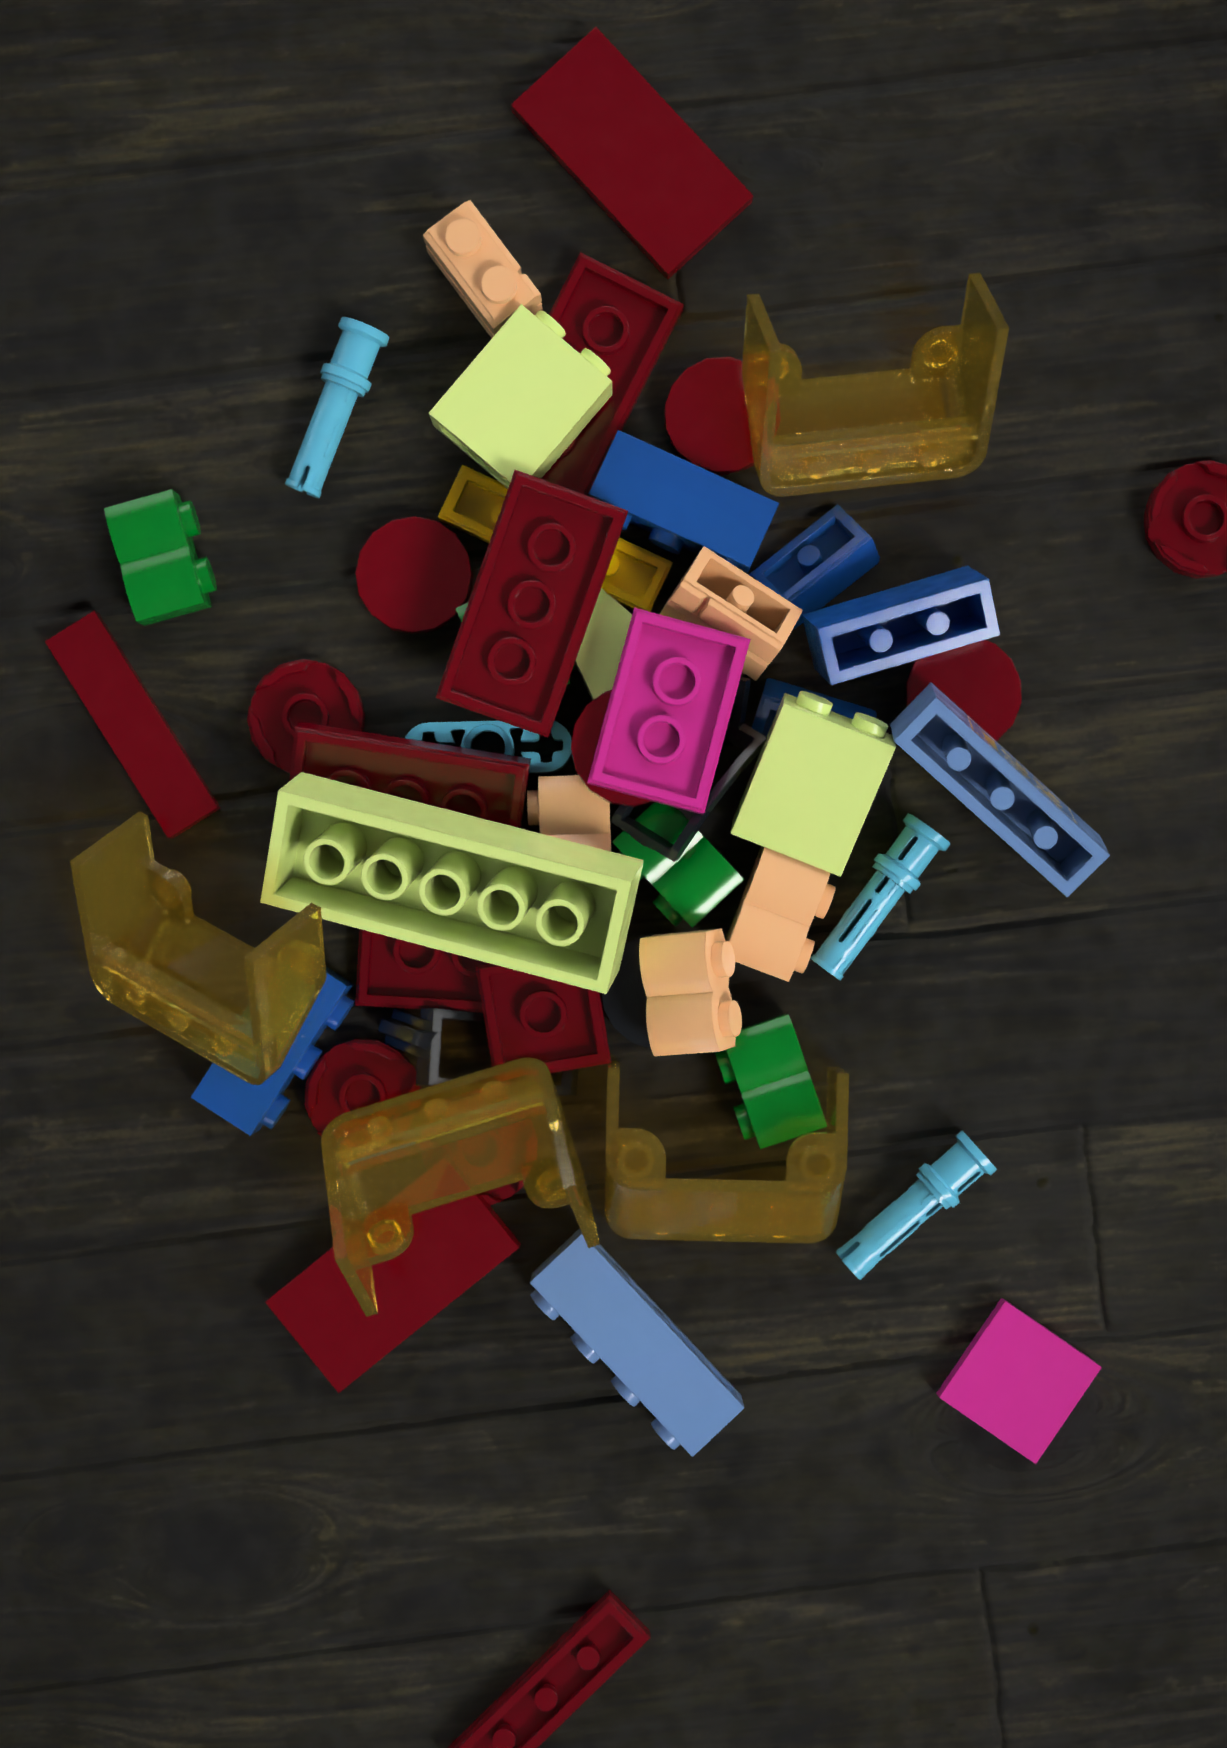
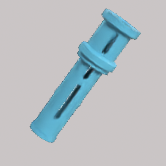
M341 317L338 327L342 330L331 362L323 363L320 373L322 374L321 380L325 382L289 478L285 482V485L300 492L305 491L307 495L316 498L321 496V489L358 396L364 397L365 393H368L372 383L368 380V376L379 348L386 347L390 338L384 332L348 317Z
M909 813L903 819L906 827L886 854L878 853L875 857V864L872 867L877 871L843 914L841 920L818 951L810 958L840 981L844 977L843 974L869 939L875 934L877 928L903 893L911 894L913 890L916 891L921 885L918 878L939 850L946 851L950 846V842L942 835Z
M963 1130L956 1135L957 1143L932 1165L924 1163L918 1168L920 1171L916 1176L919 1179L906 1192L871 1220L857 1235L835 1251L858 1279L861 1280L881 1259L891 1253L939 1209L944 1207L947 1210L959 1204L958 1196L984 1173L992 1175L997 1170Z

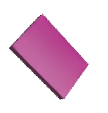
M634 608L587 784L703 815L751 639Z

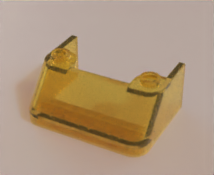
M981 273L968 275L961 325L937 327L925 333L913 348L910 368L801 379L802 366L797 353L790 346L779 343L760 295H747L742 378L754 466L762 488L771 495L785 497L959 478L976 470L984 461L988 450L1009 327Z
M140 811L70 861L89 972L99 992L115 1006L247 1083L260 1085L273 1075L284 1062L326 982L321 907L311 902L256 948L246 944L194 915L191 899L192 890L189 882L179 871L169 869L154 860L149 819L146 814Z
M516 1059L344 1113L333 1119L322 1133L321 1147L335 1261L366 1317L378 1314L372 1265L391 1260L408 1248L414 1235L412 1214L523 1180L529 1199L535 1205L542 1208H558L570 1204L588 1248L600 1245L584 1174L557 1089L547 1065L538 1059Z
M611 1061L608 1064L604 1210L606 1221L616 1234L627 1239L817 1243L827 1238L833 1232L838 1221L847 1170L849 1073L840 1067H828L826 1132L807 1133L792 1143L786 1156L785 1181L666 1178V1154L661 1141L655 1134L642 1128L618 1127L620 1062Z

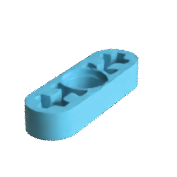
M498 720L422 723L412 728L405 738L425 741V735L434 734L437 743L453 745L456 744L453 733L465 732L461 747L471 749L474 739L479 734L495 732L505 742L504 754L514 756L515 744L510 733L512 730H523L521 736L522 743L537 742L540 740L541 735ZM554 721L551 734L555 741H563V750L553 752L552 762H541L540 754L537 752H521L522 757L531 758L529 774L554 773L561 770L569 762L572 755V740L567 729L559 722Z

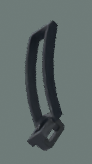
M741 674L724 737L744 751L710 791L705 813L703 815L694 813L674 845L629 817L634 807L619 805L611 820L613 824L630 834L637 842L657 851L673 862L680 859L711 811L743 770L760 753L767 737L745 724L751 679L747 678V675Z
M423 1008L419 1017L394 1009L391 1018H381L378 1031L386 1034L384 1043L418 1056L416 1086L517 1094L577 1095L579 1069L562 1071L561 1086L439 1078L442 1020L485 1023L483 1013ZM406 1024H410L425 1030H415L410 1027H407Z

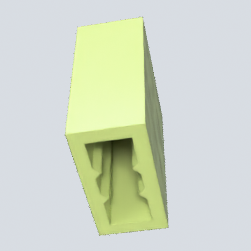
M522 304L429 412L432 424L436 429L507 489L509 488L514 470L541 479L612 396V380L607 377L611 370L607 364L587 348H584L581 353L577 352L562 339L566 332L555 319L542 310H539L534 315Z
M800 691L798 697L784 693L767 734L766 741L760 751L732 820L731 834L841 877L896 749V744L893 736L886 733L888 725L875 717L856 712L853 719L831 711L833 703L819 695Z

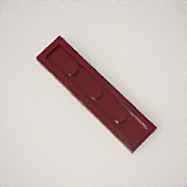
M92 611L45 641L168 839L175 838L221 809L98 612Z
M609 1589L447 1748H538L651 1638L650 1630Z

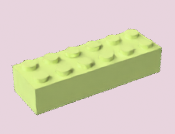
M301 772L278 790L260 903L607 994L620 970L644 860Z

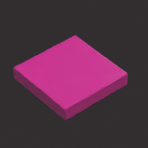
M1001 1297L936 1394L947 1404L1037 1464L1102 1367Z

